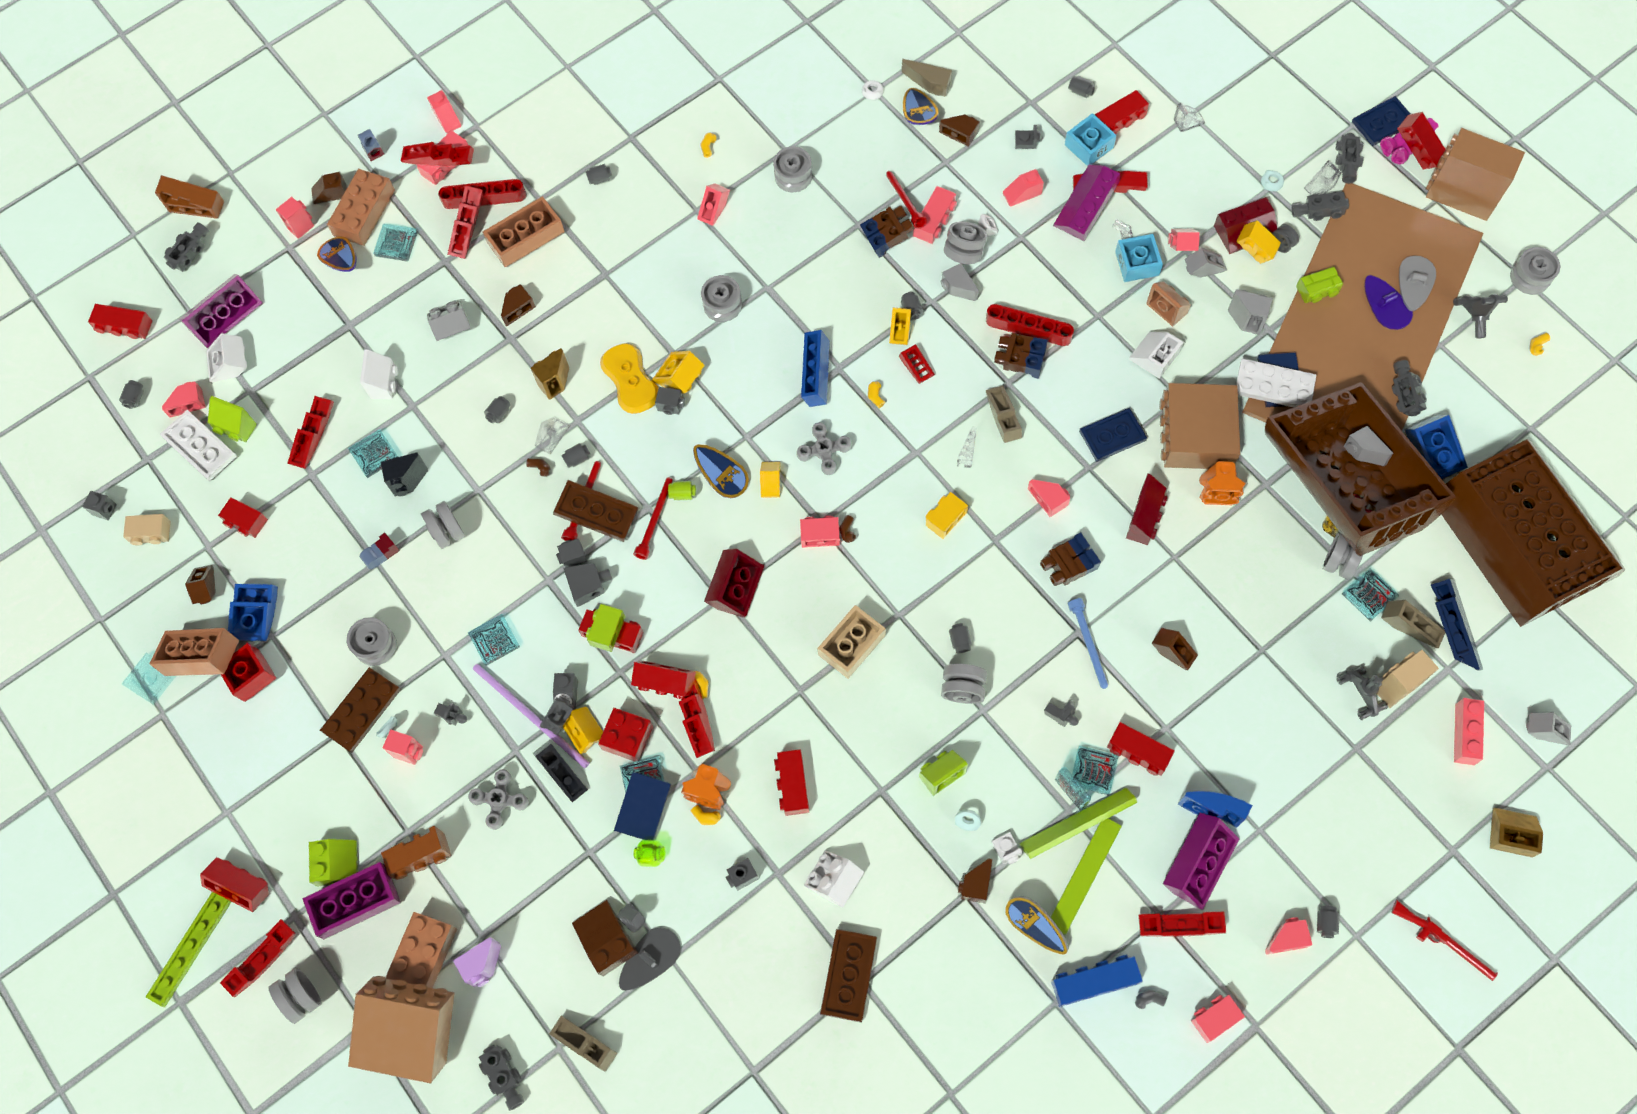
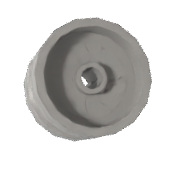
M791 146L780 150L775 155L773 161L775 182L779 188L786 192L795 193L806 189L811 184L812 163L807 151L800 147Z
M960 221L952 223L948 229L947 240L944 245L945 255L951 260L962 264H975L979 262L984 252L983 247L987 241V232L979 225L971 222Z
M1532 247L1527 249L1511 269V282L1522 293L1537 295L1545 292L1560 272V261L1553 252L1546 248Z
M724 275L714 276L708 279L702 286L701 298L704 312L710 319L716 322H727L736 318L741 312V292L738 283L733 278Z
M442 501L436 505V510L440 517L437 518L430 509L422 512L421 516L433 540H436L439 547L444 549L451 543L446 533L449 532L456 541L464 538L465 534L446 502Z
M1338 532L1329 548L1322 569L1334 573L1340 566L1339 576L1350 580L1358 568L1363 555L1358 556L1342 534Z
M368 617L356 621L350 627L346 643L349 650L363 664L379 666L393 656L397 640L394 633L380 619Z
M969 664L946 665L943 672V679L946 682L942 684L941 696L946 700L957 703L975 704L983 702L985 688L982 685L986 684L987 671Z
M296 967L285 974V981L278 979L268 987L275 1005L286 1019L293 1024H296L305 1017V1010L312 1012L322 1005L320 996L313 984Z

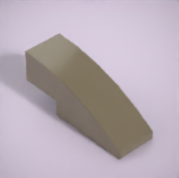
M1004 386L986 390L987 399L1003 442L1007 443L1021 439L1022 428L1016 418L1015 409Z
M560 1016L549 1033L552 1037L605 1072L617 1055V1052L563 1016Z

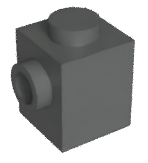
M659 386L655 401L657 411L668 415H679L680 408H683L685 403L681 390Z
M94 491L89 492L82 505L92 516L108 521L117 506L107 495Z
M579 538L572 541H564L561 545L557 546L559 551L556 554L559 564H564L565 568L588 562Z
M749 858L726 869L729 874L726 876L730 887L735 886L737 891L759 880Z

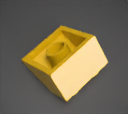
M691 351L671 352L652 381L665 388L681 390L682 394H685L691 389V384L701 375V370L705 365Z

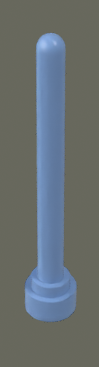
M1074 599L1067 603L1069 610L1076 615L1100 687L1106 689L1108 683L1083 614L1085 607L1083 599Z

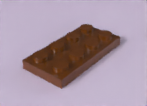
M567 480L553 515L624 542L638 507Z
M369 667L319 731L353 753L401 689Z
M836 929L820 1015L862 1023L877 942L876 936Z

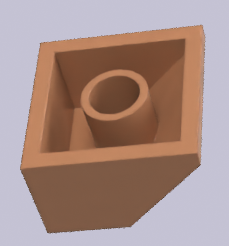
M1158 282L1152 285L1146 303L1172 327L1188 314L1191 306L1185 297L1180 296L1172 286L1167 285L1165 282Z

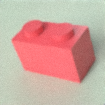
M291 196L275 210L287 229L299 239L313 228L314 224L311 221L312 216L305 210L307 208L300 200L296 201Z
M1171 229V233H1168V244L1176 251H1198L1200 232L1194 229Z
M825 516L823 518L806 517L800 519L802 548L840 545L838 517Z
M391 729L382 747L393 758L413 765L416 764L417 760L421 759L423 754V746L412 736Z
M1219 995L1211 1001L1213 1005L1206 1010L1205 1007H1202L1194 1013L1195 1018L1191 1022L1206 1043L1211 1042L1245 1018L1230 995L1224 998L1222 995Z

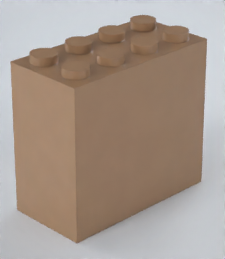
M1461 128L1458 135H1453L1449 143L1450 145H1447L1444 154L1437 164L1438 167H1435L1431 175L1432 178L1425 188L1428 190L1426 198L1487 221L1514 180L1525 152Z
M1168 383L1167 389L1163 390V396L1159 402V409L1163 411V415L1160 416V426L1163 427L1160 443H1163L1161 461H1164V467L1209 469L1218 461L1236 464L1240 456L1237 385Z
M373 976L355 996L348 1067L431 1084L447 1062L455 992L447 991L444 988H429L424 984H409L404 980H389L384 976Z

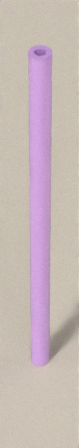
M479 664L473 666L472 669L584 769L589 766L590 762L562 737L555 735L546 728L539 727L542 720Z

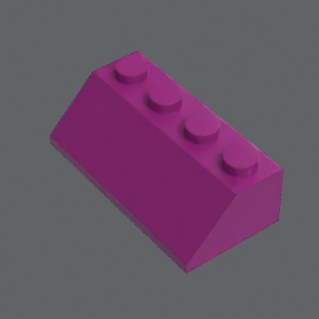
M1089 164L1053 226L1085 242L1120 182V173L1104 165Z
M234 274L179 318V320L208 348L221 333H227L263 302L239 275Z
M1200 813L1166 875L1163 885L1174 895L1203 910L1239 841L1238 836L1220 818Z

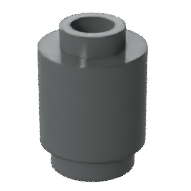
M1073 76L1068 89L1072 93L1088 98L1095 91L1094 81L1081 76Z
M605 164L591 167L585 171L590 185L610 181L609 177L612 176L610 167H606Z
M907 292L901 297V305L903 308L911 309V320L919 319L923 314L919 298L914 292Z
M129 380L125 384L119 398L122 406L129 409L138 407L144 391L143 385L137 381Z
M502 396L495 398L484 411L486 420L492 424L494 422L499 423L510 410V402Z
M578 443L564 451L565 453L561 456L567 467L570 468L588 460L590 452L585 444L581 445Z
M963 623L952 625L949 635L953 649H955L957 654L970 651L972 642L968 626H963Z
M1320 906L1319 911H1317V933H1320L1323 938H1334V935L1339 934V913L1336 907Z

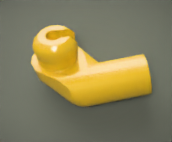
M696 671L695 679L701 696L705 699L708 696L709 682L701 672Z
M699 805L694 806L690 811L702 825H715L721 819L719 812H704Z

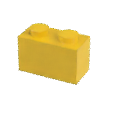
M1258 220L1244 225L1236 241L1260 264L1273 260L1281 244Z
M950 492L947 496H942L938 506L926 514V526L944 539L967 514L968 505Z

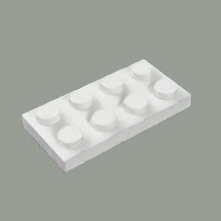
M1241 359L1236 381L1238 395L1297 407L1312 401L1316 374Z
M188 410L159 434L208 481L212 480L237 457L232 450Z

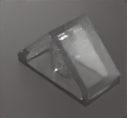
M1182 102L1178 103L1173 120L1180 132L1206 123L1198 109Z
M1328 160L1304 189L1310 195L1326 194L1336 186L1342 171Z
M556 416L541 422L535 447L551 455L571 425Z

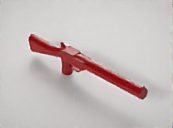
M1398 900L1395 901L1391 911L1392 914L1422 927L1416 936L1418 940L1424 942L1428 938L1433 943L1441 942L1446 944L1491 981L1497 977L1498 972L1492 971L1444 933L1440 927L1431 922L1430 917L1425 920L1413 914ZM1428 935H1433L1439 942L1434 941Z

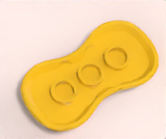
M620 344L608 349L602 355L600 365L602 371L615 383L620 407L631 414L641 413L652 408L655 405L659 388L644 372L642 355L639 349L632 344Z

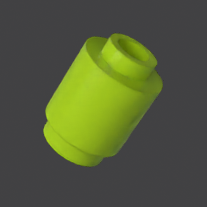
M679 481L669 484V499L692 500L693 496H696V485H692V481Z

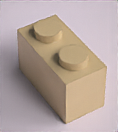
M164 514L125 516L123 537L130 544L136 546L142 545V543L161 544V542H169L171 521Z

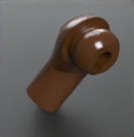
M527 458V467L538 468L540 476L550 475L549 470L551 468L545 460Z
M849 515L845 516L839 527L842 539L846 543L854 542L856 539L854 532L850 531L854 518Z

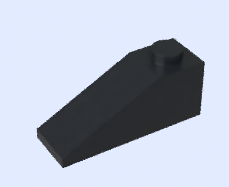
M549 741L533 752V755L572 803L588 790Z

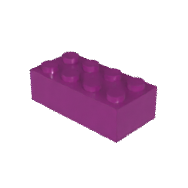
M381 862L302 898L316 937L323 940L401 903L393 880L388 876L385 865Z

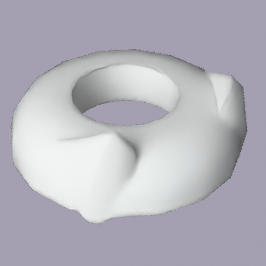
M875 80L866 82L862 87V95L870 100L881 98L884 92L882 84ZM870 86L877 87V90L870 91L868 88Z

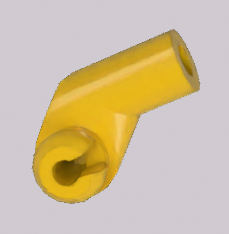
M711 132L705 134L700 144L705 158L712 155L710 144L715 143L717 139L716 135Z
M1543 333L1531 340V354L1538 356L1544 352L1542 344L1551 339L1548 333Z
M875 381L871 382L868 386V398L878 408H881L885 401L878 395L881 384Z

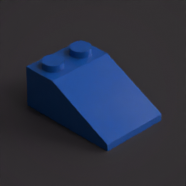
M1437 415L1404 429L1407 438L1441 479L1468 468L1449 415Z

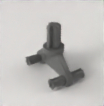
M1497 294L1481 298L1479 296L1471 297L1470 295H1465L1462 298H1455L1453 304L1455 306L1462 305L1470 313L1472 321H1475V337L1481 339L1486 337V320H1490L1492 311L1499 303H1506L1508 297Z
M1364 666L1355 670H1347L1346 674L1336 678L1337 682L1340 681L1339 685L1348 681L1353 682L1365 701L1367 708L1357 713L1358 717L1361 716L1360 720L1370 716L1375 717L1380 711L1388 708L1385 701L1377 704L1376 693H1378L1379 687L1382 686L1383 678H1379L1377 675H1374L1372 678L1363 677L1362 675L1367 673Z

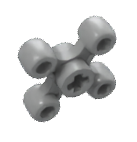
M821 422L815 423L812 427V434L817 439L816 444L813 446H799L797 457L800 461L806 462L811 457L817 456L822 460V472L825 475H832L836 471V463L831 458L832 454L836 451L848 452L851 449V440L847 436H841L838 440L831 441L829 438H826L827 428L825 424Z
M500 769L495 773V789L486 793L479 788H474L468 794V799L472 804L481 805L487 803L490 805L491 811L486 817L485 823L492 830H497L502 826V810L511 806L516 810L522 811L529 805V800L524 794L513 796L507 794L506 788L511 782V774L504 769ZM498 796L501 798L499 803L496 800Z

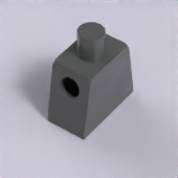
M595 563L563 568L577 607L604 594L605 591L602 583L612 580L610 570L606 569L598 572Z

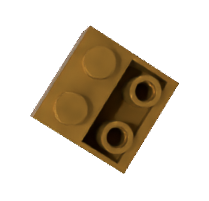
M562 348L557 351L551 352L543 360L537 361L530 369L537 385L549 400L565 390L570 367Z
M1493 808L1490 849L1527 857H1534L1542 853L1543 831L1537 816Z

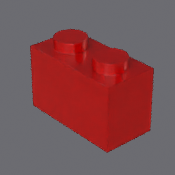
M232 497L229 498L218 514L223 520L222 524L229 529L233 527L238 529L237 532L245 537L250 535L256 538L268 520L261 512Z

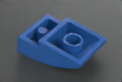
M235 584L233 602H230L228 631L239 641H267L274 618L278 586L269 584Z
M1209 791L1186 792L1178 802L1179 806L1196 815L1203 813L1214 816L1236 828L1246 820L1253 806L1238 798Z

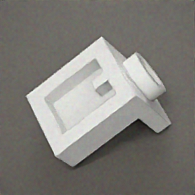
M1010 832L991 842L1002 864L1008 862L1011 865L1020 860L1019 856L1022 855V850L1018 848Z

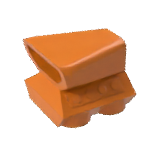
M1218 461L1200 476L1199 483L1204 486L1200 499L1204 504L1232 506L1239 503V497L1244 495L1243 488L1246 483L1237 477L1235 463Z
M701 764L693 771L691 780L682 782L683 788L681 793L685 799L714 810H720L721 806L724 805L720 792L729 790L731 781L717 768Z

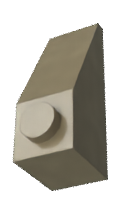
M902 59L903 74L927 92L936 96L946 97L952 78L951 69Z
M1407 600L1388 601L1381 617L1394 629L1434 648L1440 647L1445 635V630Z

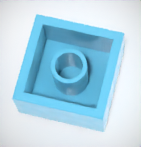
M1092 113L1067 132L1065 146L1088 166L1114 148L1117 135Z
M1153 234L1118 240L1115 253L1124 282L1160 275L1163 263Z

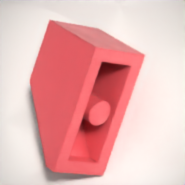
M443 90L427 97L432 111L446 134L451 130L462 127Z
M1034 169L1019 175L1003 191V195L1011 207L1042 195L1044 182L1037 170Z
M716 183L706 186L697 219L713 226L726 206L730 189Z
M195 381L179 385L163 404L162 410L171 418L182 415L186 410L193 412L204 409L203 391Z
M1033 479L1029 481L1028 490L1049 517H1052L1069 505L1070 494L1059 484Z
M1298 917L1286 919V923L1279 927L1265 950L1266 955L1312 946L1306 920L1299 921Z

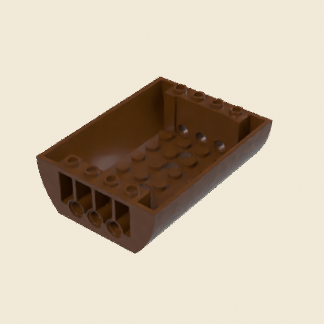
M1362 382L1270 416L1266 421V437L1358 556L1365 555L1424 530L1456 499V496ZM1368 426L1393 452L1387 465L1381 466L1356 460L1344 447L1349 436ZM1319 451H1323L1327 455L1321 454ZM1331 465L1336 466L1339 470L1333 469ZM1353 494L1359 495L1362 499L1355 498ZM1365 509H1369V510H1371L1372 512L1367 513V512L1365 511Z
M1526 439L1460 472L1446 483L1456 496V499L1441 515L1520 627L1619 577L1625 571L1619 559L1530 439ZM1512 485H1517L1521 492L1513 491ZM1523 501L1530 502L1532 509L1526 508ZM1547 534H1553L1556 541H1550L1547 538ZM1559 550H1564L1568 554V558L1560 556Z

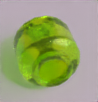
M641 840L638 846L634 848L633 855L637 863L642 867H658L664 861L666 851L665 847L658 840Z

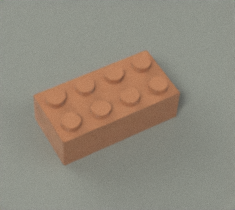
M358 169L327 223L332 235L335 237H345L350 242L365 246L395 191L390 179Z
M542 196L484 230L483 235L489 247L506 268L565 231L561 220Z
M225 628L165 631L149 664L164 676L224 674L239 640Z
M413 912L385 978L394 981L404 980L406 983L414 985L424 984L429 988H433L457 928Z

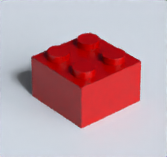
M246 643L233 653L225 673L220 674L232 695L244 702L276 679L261 651L249 643Z
M613 707L598 745L606 752L639 763L653 725L648 719Z

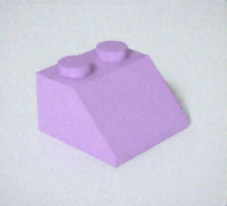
M489 937L453 960L465 983L473 987H482L489 982V978L494 974L501 949L498 941Z

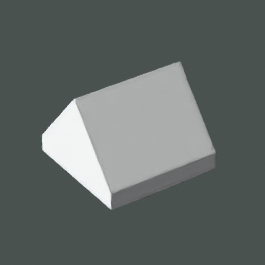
M982 214L978 225L987 232V236L997 234L998 230L994 219Z

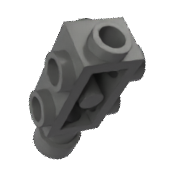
M1347 133L1342 135L1341 139L1336 142L1338 154L1335 164L1338 165V172L1342 173V181L1346 184H1351L1357 180V170L1363 165L1364 158L1360 156L1363 150V142H1360V137L1355 136L1353 133Z
M1344 192L1314 194L1307 196L1306 204H1300V202L1292 203V216L1295 218L1307 214L1308 219H1313L1314 221H1320L1324 217L1330 216L1333 219H1338L1345 215L1346 209H1349L1348 198L1345 199Z
M197 222L191 233L185 231L176 237V243L165 250L164 256L167 261L166 264L171 269H178L183 272L205 246L200 239L209 233L207 227Z
M1407 360L1398 361L1393 364L1398 378L1393 379L1394 385L1392 386L1393 393L1399 399L1396 406L1403 414L1417 416L1421 411L1427 409L1425 404L1427 399L1420 386L1422 381L1418 375L1409 372L1410 366Z
M495 1045L489 1046L483 1050L484 1054L479 1056L481 1061L479 1067L482 1073L487 1075L490 1080L488 1086L491 1092L500 1097L505 1096L508 1110H514L525 1102L522 1095L518 1094L516 1090L520 1086L518 1081L521 1079L520 1073L516 1067H511L509 1061L512 1058L506 1048L502 1049L498 1045L496 1047ZM495 1057L496 1061L491 1065L489 1061ZM501 1076L505 1077V1082L503 1084L499 1083V1078Z

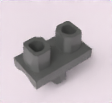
M556 697L539 727L546 728L555 735H558L574 706L570 704L569 700L563 697Z

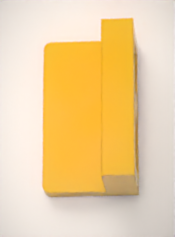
M587 707L572 710L563 725L564 730L580 754L586 753L594 743L599 742L603 733Z

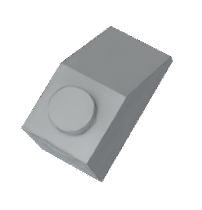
M1200 248L1185 258L1188 273L1199 278L1227 271L1222 256L1205 248Z
M961 263L942 272L941 285L944 290L947 289L950 295L972 301L978 300L979 290Z
M1368 426L1351 434L1344 445L1348 453L1356 460L1381 466L1387 465L1393 454Z
M1554 712L1529 713V721L1526 723V728L1530 735L1538 740L1570 745V724Z

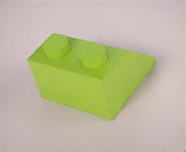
M214 396L210 397L208 423L213 428L212 431L218 435H228L230 439L236 442L239 440L247 442L257 425L244 408Z
M954 750L942 752L937 756V761L932 764L928 762L920 768L919 778L932 796L966 774L968 764Z
M325 839L309 842V883L317 887L332 885L358 872L356 840Z

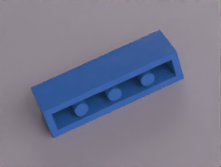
M822 330L804 333L801 398L809 407L827 404L830 340Z
M1128 954L1116 958L1117 962L1110 964L1108 960L1095 964L1096 968L1089 970L1087 966L1075 969L1076 973L1068 975L1067 972L1055 975L1056 979L1051 983L1059 1007L1142 983L1143 980L1135 956L1130 958Z

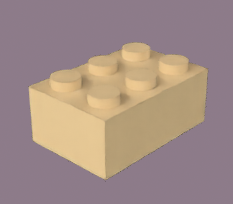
M855 605L817 648L818 656L849 679L886 636V628Z
M1423 650L1417 654L1413 651L1403 661L1395 664L1382 676V686L1379 687L1377 695L1391 708L1418 688L1439 668Z

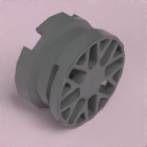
M1282 224L1271 233L1281 242L1278 251L1281 253L1289 252L1291 247L1296 246L1299 242L1297 232L1287 224Z

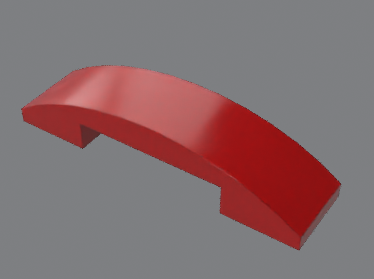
M1224 911L1203 912L1199 914H1138L1140 936L1144 937L1226 934Z
M280 919L266 934L267 938L239 967H234L220 984L232 997L239 995L277 960L296 933L283 919Z

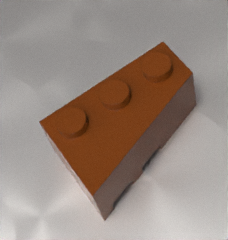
M161 175L155 190V194L170 213L218 219L224 204V200L218 191Z
M432 826L429 828V833L423 836L417 834L413 836V841L405 844L401 842L381 852L388 876L399 880L407 877L410 872H420L427 869V866L430 864L445 862L446 858L452 856L445 833L436 826Z

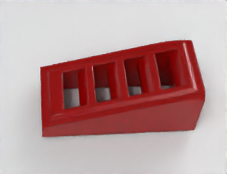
M916 344L899 354V358L918 384L935 375ZM914 354L915 357L911 359L908 358V356ZM915 360L919 361L915 365L912 364ZM920 365L923 366L922 369L916 371L915 368L919 367ZM924 371L928 373L922 377L919 376Z

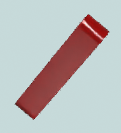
M519 179L444 186L438 191L442 205L446 209L459 208L460 203H462L465 185L484 190L480 206L521 202L525 200L527 195L524 185Z
M992 304L987 308L986 324L990 327L1019 335L1046 339L1049 343L1060 346H1068L1072 342L1074 328L1071 324L998 304Z

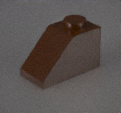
M965 114L941 119L939 122V133L969 147L979 133L980 121Z
M340 172L322 175L311 188L313 204L339 200L343 197L347 185Z
M521 284L512 287L505 293L501 318L506 327L536 307L532 297Z
M213 565L194 568L187 579L185 586L192 604H207L213 599L216 593Z
M1161 628L1152 641V645L1162 656L1187 671L1198 656L1179 631Z
M988 858L967 873L963 881L959 880L958 893H961L962 900L986 903L993 859Z

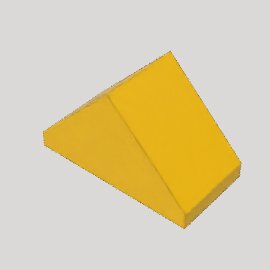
M893 307L889 343L908 344L911 309Z
M761 462V498L780 497V462Z

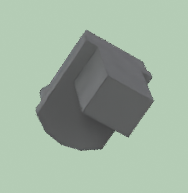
M1072 700L1068 701L1063 710L1050 702L1044 709L1045 715L1063 727L1067 723H1070L1072 726H1076L1079 723L1078 718L1073 716L1076 708Z
M438 703L434 711L436 716L444 719L449 725L456 726L457 723L464 724L467 722L466 715L462 714L463 712L459 706L453 703L449 706Z
M627 904L620 910L617 916L627 929L633 933L643 926L645 917L632 904Z

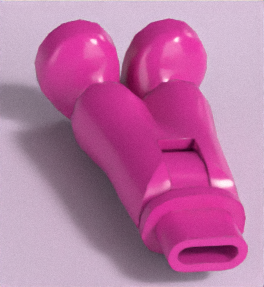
M1432 118L1427 119L1435 131L1439 127L1438 123ZM1400 132L1393 138L1387 136L1380 141L1383 154L1387 157L1392 154L1391 160L1395 164H1404L1409 156L1413 154Z

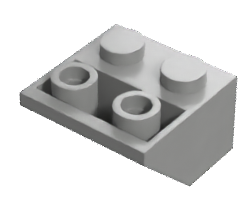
M1236 289L1228 307V312L1241 331L1260 335L1268 318L1273 298Z
M451 301L446 304V307H435L429 310L430 313H427L428 323L436 341L470 329V324L461 301Z

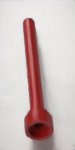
M887 171L886 176L911 214L912 224L917 229L924 227L927 223L926 217L923 213L917 212L891 171Z
M595 461L585 485L588 488H593L601 467L600 461ZM571 522L570 526L563 531L561 538L564 541L577 539L576 529L578 524Z
M671 477L666 478L641 544L635 547L633 555L636 558L648 559L650 553L648 545L666 501L668 485L673 482Z

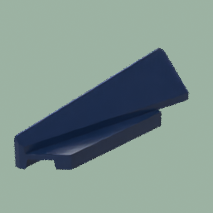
M1447 579L1431 584V588L1439 601L1435 604L1454 659L1476 670H1483L1455 580Z

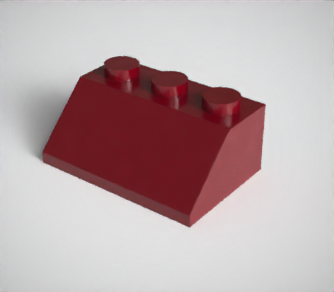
M1267 197L1217 215L1214 228L1229 254L1243 250L1242 246L1236 241L1244 225L1258 220L1270 233L1277 230L1275 211Z
M1147 473L1126 535V539L1145 545L1149 544L1150 539H1155L1158 529L1154 527L1156 523H1160L1163 512H1160V508L1165 506L1168 498L1165 495L1167 488L1151 474Z
M739 549L723 550L704 602L717 610L746 618L764 565Z

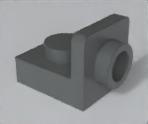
M1033 125V130H1015V149H1036L1037 142H1040L1041 136L1040 131H1037V125Z

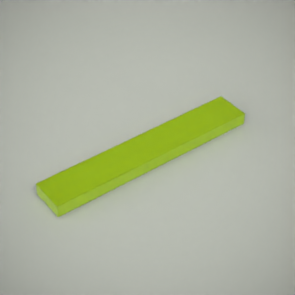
M1124 788L1021 842L1020 846L1026 855L1032 859L1138 803L1137 799L1127 788Z
M1109 818L1099 823L1050 917L1063 935L1067 934L1122 827Z
M214 892L210 894L145 996L147 999L161 1007H166L228 909L231 901Z

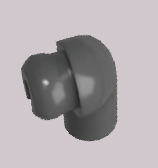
M1148 989L1136 996L1135 1005L1139 1009H1145L1147 1004L1154 1002L1164 1007L1167 996Z

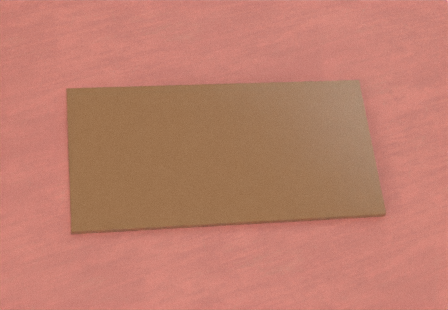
M1345 183L1342 192H1344L1345 199L1348 198L1349 209H1346L1345 215L1338 219L1330 217L1304 276L1335 267L1343 285L1339 294L1334 297H1323L1316 303H1312V301L1304 303L1301 294L1297 290L1269 354L1296 353L1299 371L1316 374L1312 401L1362 382L1402 431L1408 415L1401 413L1396 406L1399 399L1393 393L1392 386L1394 385L1393 379L1398 378V375L1394 371L1393 364L1398 361L1407 360L1410 366L1409 372L1418 375L1423 382L1454 307L1453 300L1458 297L1484 233L1356 184ZM1410 256H1421L1428 259L1436 269V278L1426 301L1420 308L1413 311V318L1405 328L1393 330L1382 326L1373 314L1365 294L1364 284L1366 277L1372 275L1380 278L1401 295L1399 267L1402 261ZM1248 398L1242 413L1266 423L1268 417L1294 407L1265 408L1263 400Z

